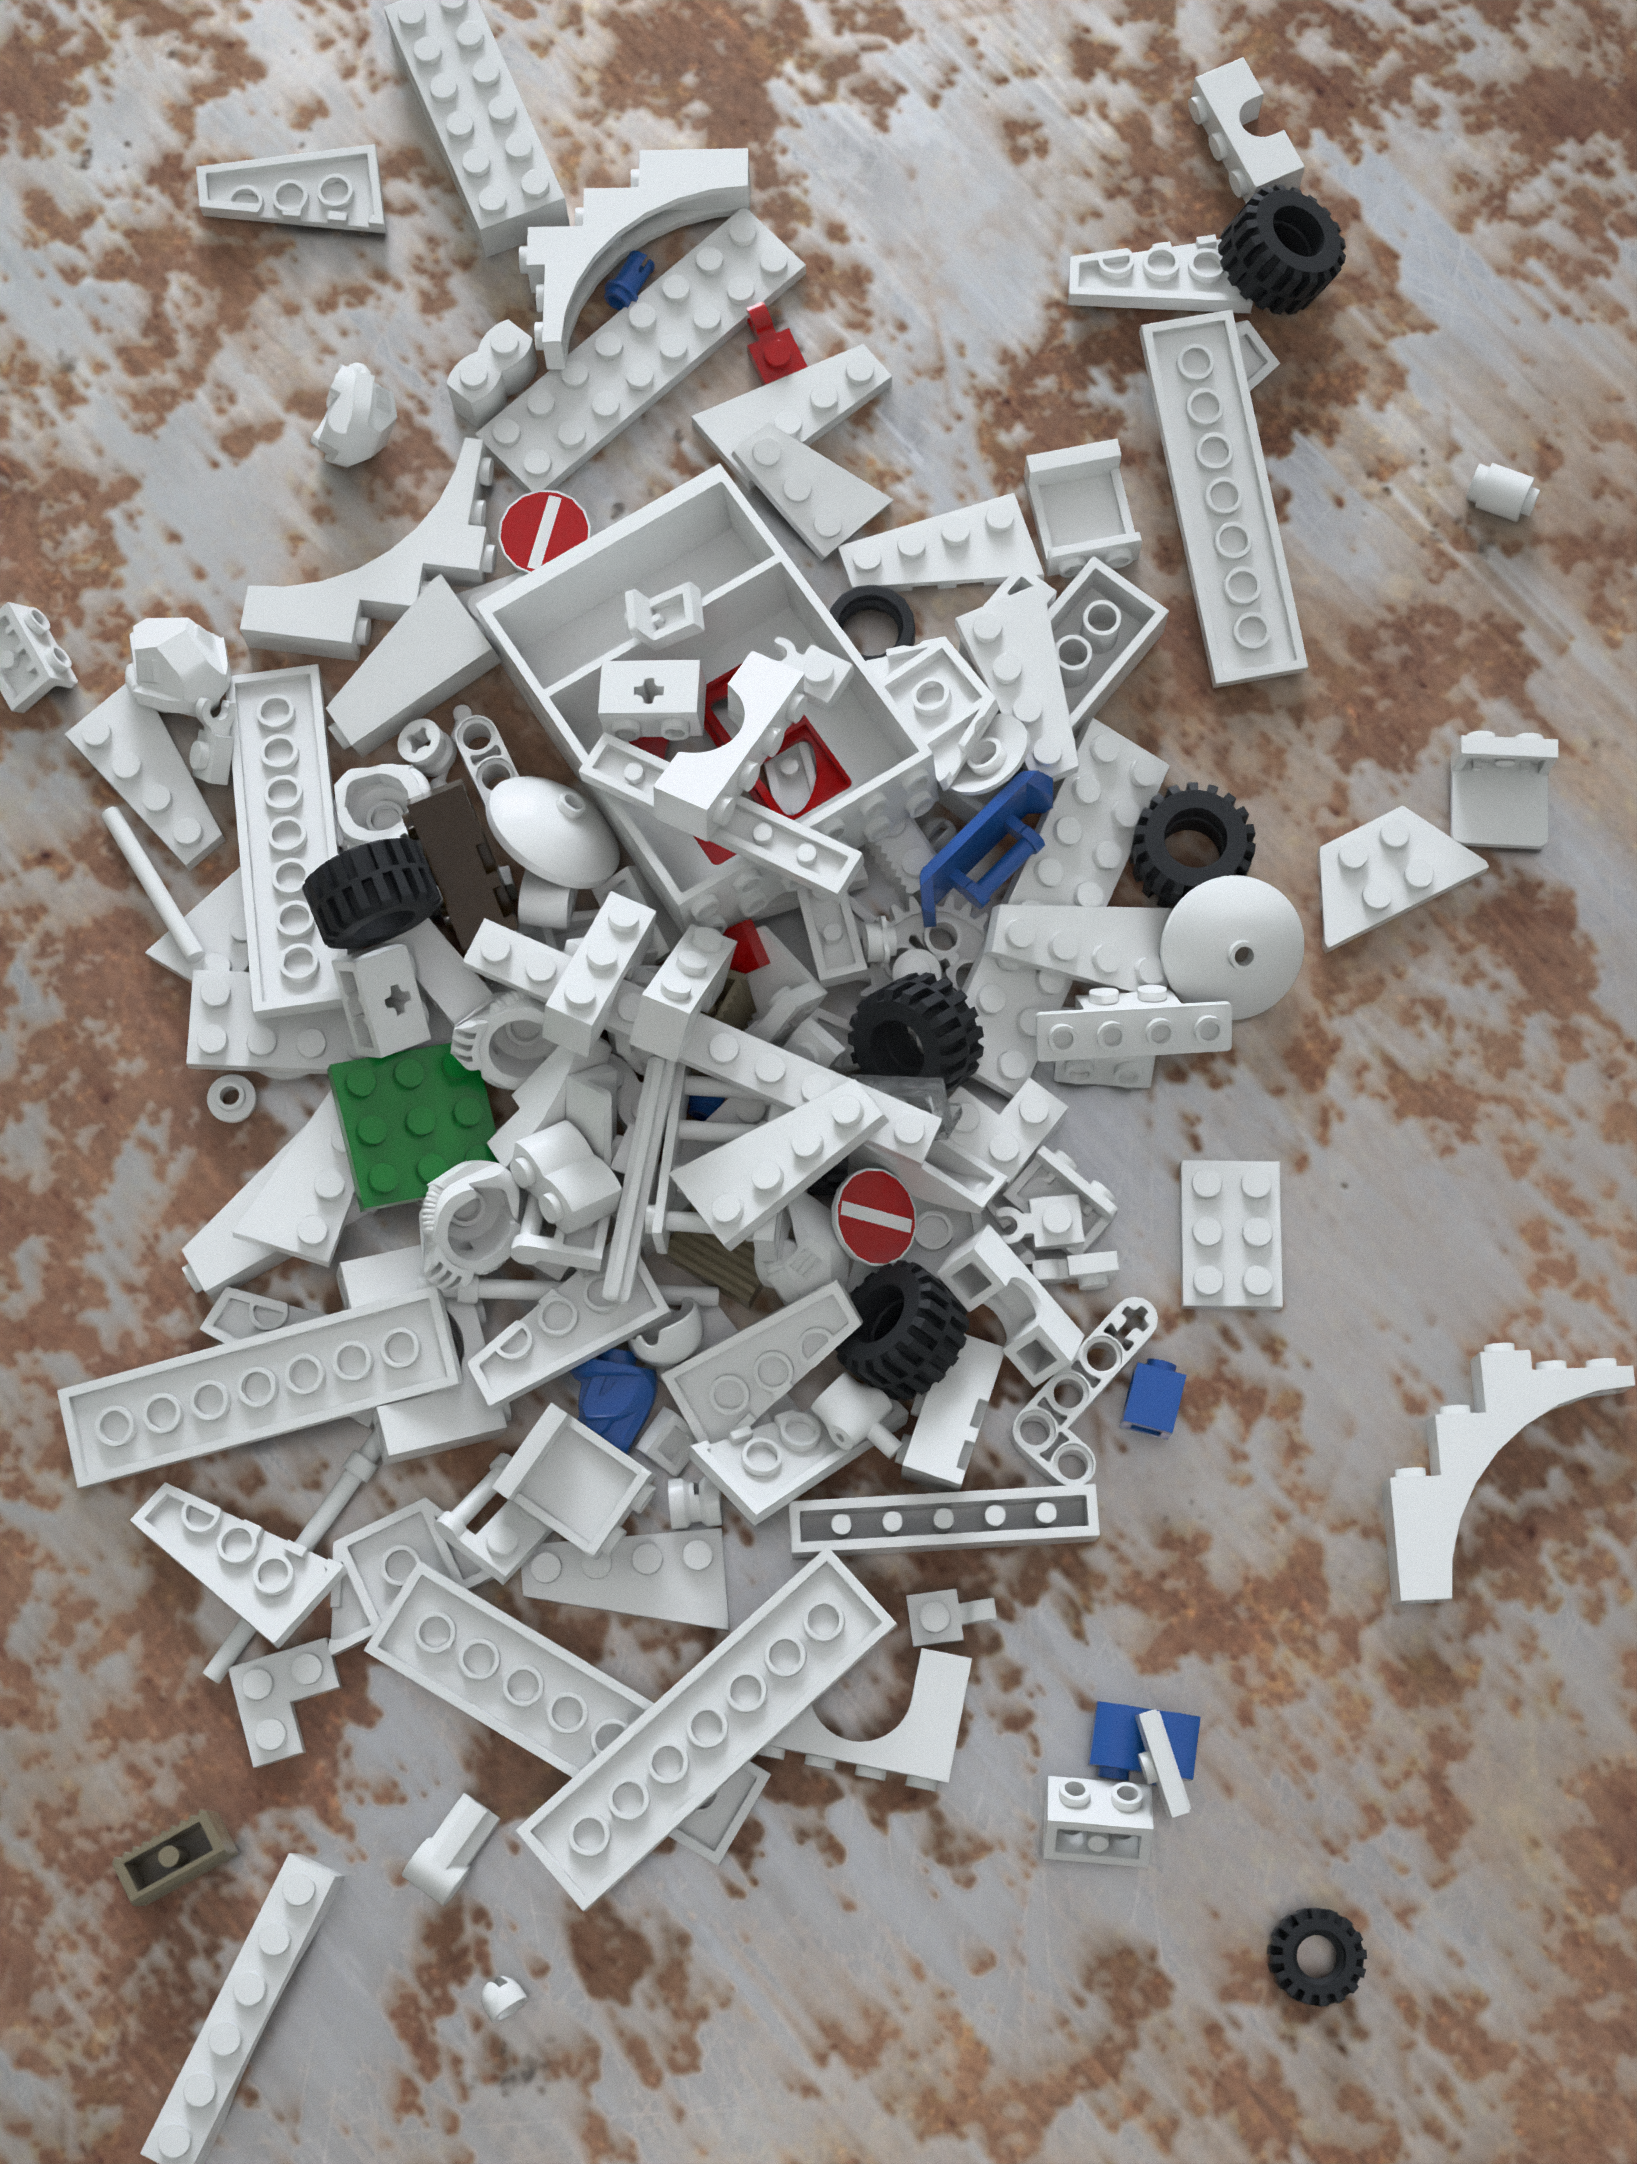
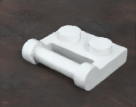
M525 1188L528 1198L520 1233L514 1237L511 1245L510 1256L513 1260L527 1265L543 1261L600 1272L611 1214L569 1234L564 1233L556 1226L554 1238L540 1236L544 1216L539 1207V1199Z
M500 1453L489 1465L491 1471L452 1512L445 1511L434 1523L436 1531L443 1539L502 1585L513 1576L554 1531L512 1500H508L476 1535L467 1529L466 1525L497 1493L491 1487L512 1459L506 1453Z

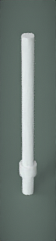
M474 1274L468 1286L442 1291L443 1297L457 1298V1303H477L478 1298L540 1300L552 1288L556 1290L565 1281L479 1278L478 1274ZM418 1276L417 1290L434 1286L424 1276ZM657 1285L667 1305H682L684 1297H691L699 1306L718 1307L719 1287Z
M375 1429L359 1452L353 1450L342 1466L346 1470L295 1543L313 1552L361 1482L367 1483L377 1470L378 1466L375 1465V1462L380 1457L381 1452ZM241 1618L203 1673L220 1684L228 1672V1667H232L256 1633V1630Z

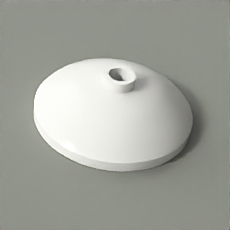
M524 776L500 782L488 797L486 802V818L494 837L515 861L535 875L564 887L590 889L606 883L616 871L619 865L620 851L615 834L601 812L577 791L546 778Z
M1241 875L1222 876L1211 879L1189 891L1170 913L1161 938L1160 956L1162 969L1169 986L1182 1002L1227 1001L1232 1006V1020L1255 1016L1276 1004L1288 992L1297 978L1304 956V933L1300 918L1291 902L1280 891L1266 882ZM1241 947H1247L1249 951L1248 957L1242 962H1236V951Z

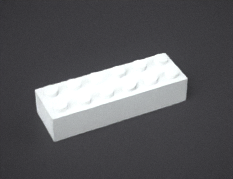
M400 0L384 6L391 39L486 258L527 243L528 227L570 226L565 196L478 0Z
M1095 556L1089 560L1048 609L1074 739L1077 738L1084 721L1097 714L1164 633L1169 613L1168 609ZM1021 765L1019 770L1003 785L990 792L975 796L960 795L949 788L943 792L938 786V802L968 824L1024 769Z

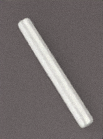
M650 1056L647 1062L602 1290L604 1299L617 1303H629L632 1299L645 1232L646 1209L651 1201L677 1069V1063L660 1056Z

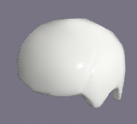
M684 1297L681 1310L669 1308L672 1317L627 1340L633 1355L642 1362L653 1366L674 1365L693 1355L697 1351L704 1335L701 1312L695 1300L691 1297Z

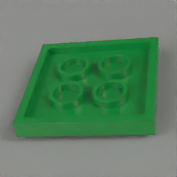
M452 1042L396 1052L383 1058L368 1057L330 1064L327 1068L360 1213L422 1201L428 1192V1183L462 1162L483 1160L499 1163L487 1144L497 1132L484 1079L481 1077V1071L466 1069L450 1054Z

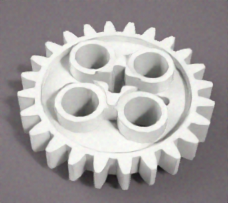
M949 894L942 906H937L936 904L937 926L924 928L922 907L919 906L913 896L909 897L906 901V913L893 904L889 908L892 922L887 921V927L895 928L897 937L896 954L916 949L909 942V937L915 936L920 943L921 949L932 953L943 967L944 973L942 978L953 982L952 989L955 992L959 991L961 988L956 982V972L962 968L971 970L987 935L983 926L989 915L984 913L974 920L970 917L972 904L968 901L960 911L954 909V897ZM942 928L948 931L953 940L952 948L946 951L936 949L929 940L930 930ZM878 962L866 963L868 965V978L860 979V981L869 982V987L859 993V999H865L873 992L894 982L889 964H885V968L879 969ZM908 1026V1032L914 1035V1045L919 1050L922 1047L921 1041Z

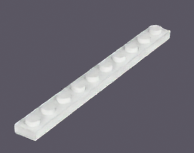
M484 918L462 962L466 969L547 1003L573 957ZM623 979L611 1007L610 1019L604 1029L630 1040L641 997L646 989ZM702 1013L698 1016L691 1040L677 1060L682 1064L789 1111L853 1080ZM858 1082L889 1120L886 1125L868 1138L864 1144L918 1168H922L943 1119Z

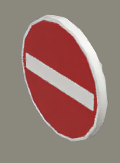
M537 490L522 495L508 506L500 520L498 540L506 560L517 571L527 575L591 538V526L586 511L574 498L559 491Z
M864 1168L848 1175L837 1188L832 1203V1227L839 1245L851 1259L868 1267H881L902 1259L912 1246L917 1230L916 1207L909 1190L897 1176L884 1169Z

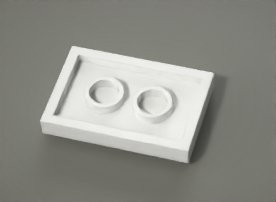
M1181 1160L1179 1164L1181 1309L1281 1310L1283 1307L1280 1161Z

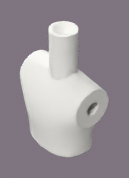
M847 1372L840 1375L811 1406V1410L825 1424L832 1440L842 1449L850 1450L867 1438L885 1456L891 1459L903 1446V1443L881 1424L892 1409L888 1396L880 1389L862 1385Z

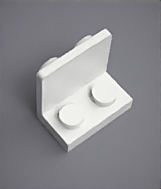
M763 925L757 927L756 930L771 963L745 975L757 1009V1013L752 1014L753 1020L747 1022L749 1027L745 1029V1032L783 1048L799 1024L810 1017L828 992L769 928Z

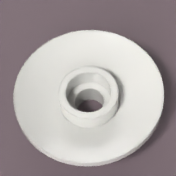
M996 714L949 789L960 795L975 796L990 792L1007 782L1019 770L1028 754L1030 738L1024 724L1014 716Z

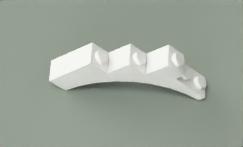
M748 148L639 150V169L631 170V188H584L583 208H575V226L528 227L527 246L519 247V267L521 274H528L531 293H536L537 312H543V322H535L534 338L536 351L544 350L547 369H565L569 340L581 309L597 285L631 251L637 250L649 241L680 227L713 218L733 216L741 208H747L750 211Z
M464 438L456 469L440 500L419 526L390 551L356 570L320 582L286 587L248 586L240 624V631L248 647L359 661L361 645L367 646L370 641L371 619L398 622L428 584L441 574L448 585L475 588L485 584L487 573H494L497 546L491 545L487 528L484 527L486 501L481 499L484 485L491 486L494 460L487 457L483 439Z
M1514 1343L1485 1345L1484 1352H1479L1470 1360L1475 1413H1471L1470 1405H1449L1440 1407V1414H1435L1426 1421L1431 1476H1426L1425 1468L1422 1467L1401 1468L1395 1470V1477H1390L1381 1484L1392 1605L1444 1603L1452 1599V1558L1460 1519L1476 1482L1496 1453L1524 1426L1551 1410L1586 1398L1624 1393L1634 1387L1633 1365L1617 1366L1615 1358H1600L1586 1361V1368H1567L1566 1361L1552 1360L1536 1363V1370H1532L1530 1350L1515 1351Z

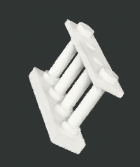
M676 1061L677 1069L670 1099L656 1203L647 1205L645 1215V1233L652 1235L657 1253L667 1254L670 1231L714 1234L698 1212L673 1211L677 1184L669 1175V1172L683 1166L680 1165L683 1140L729 1143L790 1112L789 1110L714 1077L692 1076L691 1067ZM689 1095L763 1100L764 1105L770 1106L768 1120H760L759 1125L686 1120ZM784 1208L746 1238L747 1242H754L757 1261H778Z

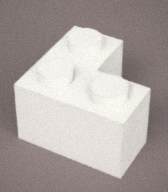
M1030 1077L1000 1115L962 1086H959L936 1115L943 1119L938 1132L1008 1176L1005 1185L999 1190L1004 1193L1033 1161L1036 1152L1041 1146L1047 1144L1065 1121L1068 1106Z

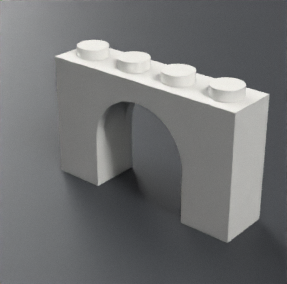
M421 1245L340 1262L336 1278L344 1310L416 1291L418 1276H424ZM444 1297L453 1339L457 1347L464 1385L376 1407L372 1420L384 1466L500 1438L506 1430V1422L511 1421L510 1404L507 1403L491 1411L467 1365L470 1359L487 1346L485 1345L481 1329L482 1326H486V1314L481 1298H478L477 1303H457V1298Z
M921 1648L908 1712L893 1731L881 1738L864 1742L843 1739L833 1734L820 1722L812 1705H810L757 1755L784 1760L785 1751L805 1754V1765L834 1771L836 1761L856 1765L855 1775L885 1781L887 1772L907 1776L905 1786L936 1792L937 1782L949 1783L972 1658Z

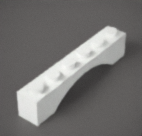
M300 1853L288 1854L142 2148L141 2155L159 2164H205L225 2123L231 2103L257 2042L295 1968L321 1927L345 1878L344 1875Z

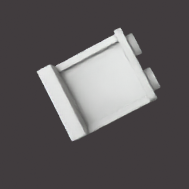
M1118 439L1026 456L1024 480L1047 576L1060 574L1062 577H1075L1093 556L1111 569L1127 566L1133 560L1139 558L1142 539L1140 532H1135L1119 469L1121 451Z
M550 1403L491 1488L508 1500L514 1501L583 1550L590 1558L599 1560L603 1553L610 1557L623 1541L627 1531L621 1526L630 1513L634 1510L640 1514L648 1505L657 1490L651 1485L657 1475L563 1409Z

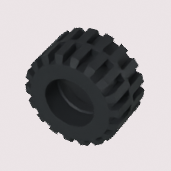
M1275 185L1272 189L1268 186L1264 187L1251 197L1223 230L1220 236L1222 241L1218 245V253L1223 256L1220 260L1222 270L1228 272L1229 276L1227 279L1232 286H1237L1241 291L1239 294L1246 300L1249 298L1254 301L1256 307L1262 310L1267 307L1273 314L1281 315L1284 311L1288 315L1296 314L1300 309H1306L1342 270L1341 266L1345 263L1346 255L1343 252L1346 245L1345 239L1339 236L1341 229L1338 223L1330 218L1331 213L1326 207L1322 208L1317 203V199L1311 195H1303L1300 189L1291 187L1288 190L1284 185Z
M1188 782L1185 791H1180L1177 784L1168 787L1165 797L1158 793L1151 799L1149 808L1144 807L1133 835L1130 864H1134L1132 874L1135 881L1144 882L1142 892L1149 899L1153 894L1159 897L1158 906L1167 908L1169 903L1177 905L1189 891L1211 879L1230 875L1247 876L1255 854L1256 844L1252 842L1256 833L1254 824H1246L1249 813L1244 806L1237 810L1235 809L1236 798L1229 792L1223 798L1217 795L1219 787L1211 784L1208 785L1207 791L1198 790V782ZM1183 830L1200 832L1210 838L1215 844L1219 853V859L1215 863L1201 868L1182 865L1170 855L1166 848L1165 840L1170 835Z
M409 838L382 839L344 851L320 865L305 879V883L302 885V890L322 940L328 948L332 949L362 948L399 936L426 920L440 906L442 900L419 842Z
M916 972L895 980L863 999L856 1006L858 1012L851 1015L849 1025L854 1030L848 1033V1044L854 1047V1052L850 1056L853 1064L858 1063L862 1071L858 1075L863 1082L869 1081L873 1085V1089L914 1107L919 1105L924 1107L968 1081L969 1076L976 1073L980 1066L976 1060L983 1056L984 1046L978 1043V1040L984 1037L983 1027L976 1025L975 1018L979 1015L975 1007L969 1008L965 1002L968 998L961 989L955 992L952 989L953 982L946 978L937 981L933 973L925 972L919 976ZM908 1026L920 1039L924 1054L912 1042Z
M906 1260L897 1261L894 1265L890 1263L880 1267L877 1273L871 1272L866 1276L864 1282L859 1287L856 1286L850 1295L852 1296L850 1298L863 1323L834 1349L838 1352L836 1357L847 1370L869 1386L883 1391L889 1399L898 1400L901 1397L903 1400L913 1399L917 1392L921 1395L931 1389L933 1383H939L946 1376L945 1372L950 1366L953 1367L959 1359L957 1356L958 1352L964 1348L967 1340L964 1333L969 1329V1319L966 1317L968 1310L944 1283L913 1261L908 1263Z

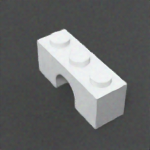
M1243 57L1195 77L1188 106L1195 123L1198 125L1202 124L1209 136L1210 150L1217 161L1222 160L1227 168L1229 182L1234 194L1238 198L1243 197L1245 203H1247L1255 193H1258L1260 189L1267 186L1271 189L1275 185H1284L1288 190L1291 187L1299 189L1305 166L1285 130L1271 136L1258 137L1248 133L1242 127V125L1258 119L1264 95Z
M610 892L545 1005L542 1038L589 1057L610 1019L611 1007L623 978L632 980L652 944L656 910L615 892Z
M691 923L642 994L628 1044L676 1063L692 1038L700 1011L708 1013L722 992L737 941L723 936L713 928L700 927Z
M989 1223L951 1250L937 1276L968 1312H971L981 1304L988 1306L994 1311L1006 1332L1007 1339L1002 1351L1034 1388L1072 1363L1085 1335Z

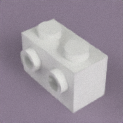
M1048 1776L1043 1814V1859L1148 1868L1154 1830L1152 1785Z

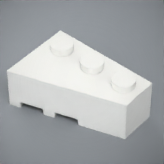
M964 1334L967 1337L965 1346L959 1350L957 1355L959 1359L953 1367L950 1366L945 1372L946 1376L939 1383H933L931 1389L921 1395L917 1392L910 1415L918 1417L913 1435H903L901 1440L903 1446L897 1452L895 1463L902 1465V1479L941 1492H960L1004 1356L1002 1346Z

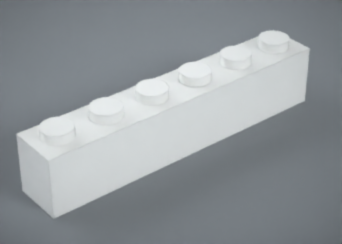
M1096 1484L791 1501L789 1503L792 1559L815 1558L827 1546L836 1556L1095 1542L1100 1536Z

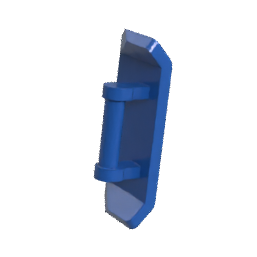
M1039 770L1023 771L1017 774L923 867L920 873V892L924 928L937 926L936 904L953 888L976 908L982 909L990 901V896L1032 854L1036 855L1045 846L1042 837L1021 820L1027 814L1046 813L1051 808L1053 809V778ZM1008 833L1018 841L977 882L966 876Z

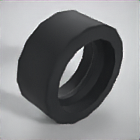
M878 585L857 586L843 593L830 608V614L842 630L846 620L859 611L876 610L884 612L894 619L898 627V638L893 647L902 645L914 646L915 623L913 612L906 600L892 589ZM886 652L873 656L860 654L865 661L887 656Z

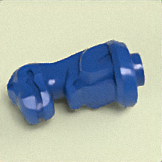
M611 1348L598 1355L596 1359H591L569 1372L575 1380L581 1383L578 1397L579 1417L577 1420L629 1456L631 1447L647 1421L655 1403L658 1391V1378L656 1370L637 1367V1358L632 1352Z

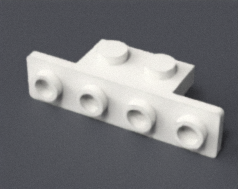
M1143 985L1138 987V992L1119 993L1114 988H1094L1089 991V995L1075 996V1010L1047 1011L1036 1014V1057L1040 1062L1229 1051L1232 1047V1006L1229 1002L1182 1004L1171 990H1167L1165 986Z

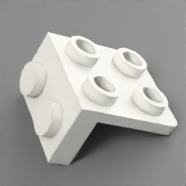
M1474 731L1467 735H1461L1451 754V838L1463 846L1521 849L1543 848L1548 841V773L1558 759V739H1544L1538 733H1522L1515 737H1495V734L1490 731Z

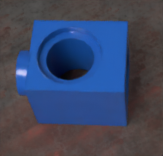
M1148 1358L1146 1364L1137 1362L1132 1372L1119 1427L1168 1440L1173 1433L1187 1375L1175 1372L1177 1366L1164 1360Z

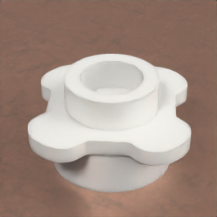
M885 915L879 916V921H875V923H867L862 926V949L865 962H878L879 969L885 968V964L890 962V956H896L897 953L896 931L894 927H887Z

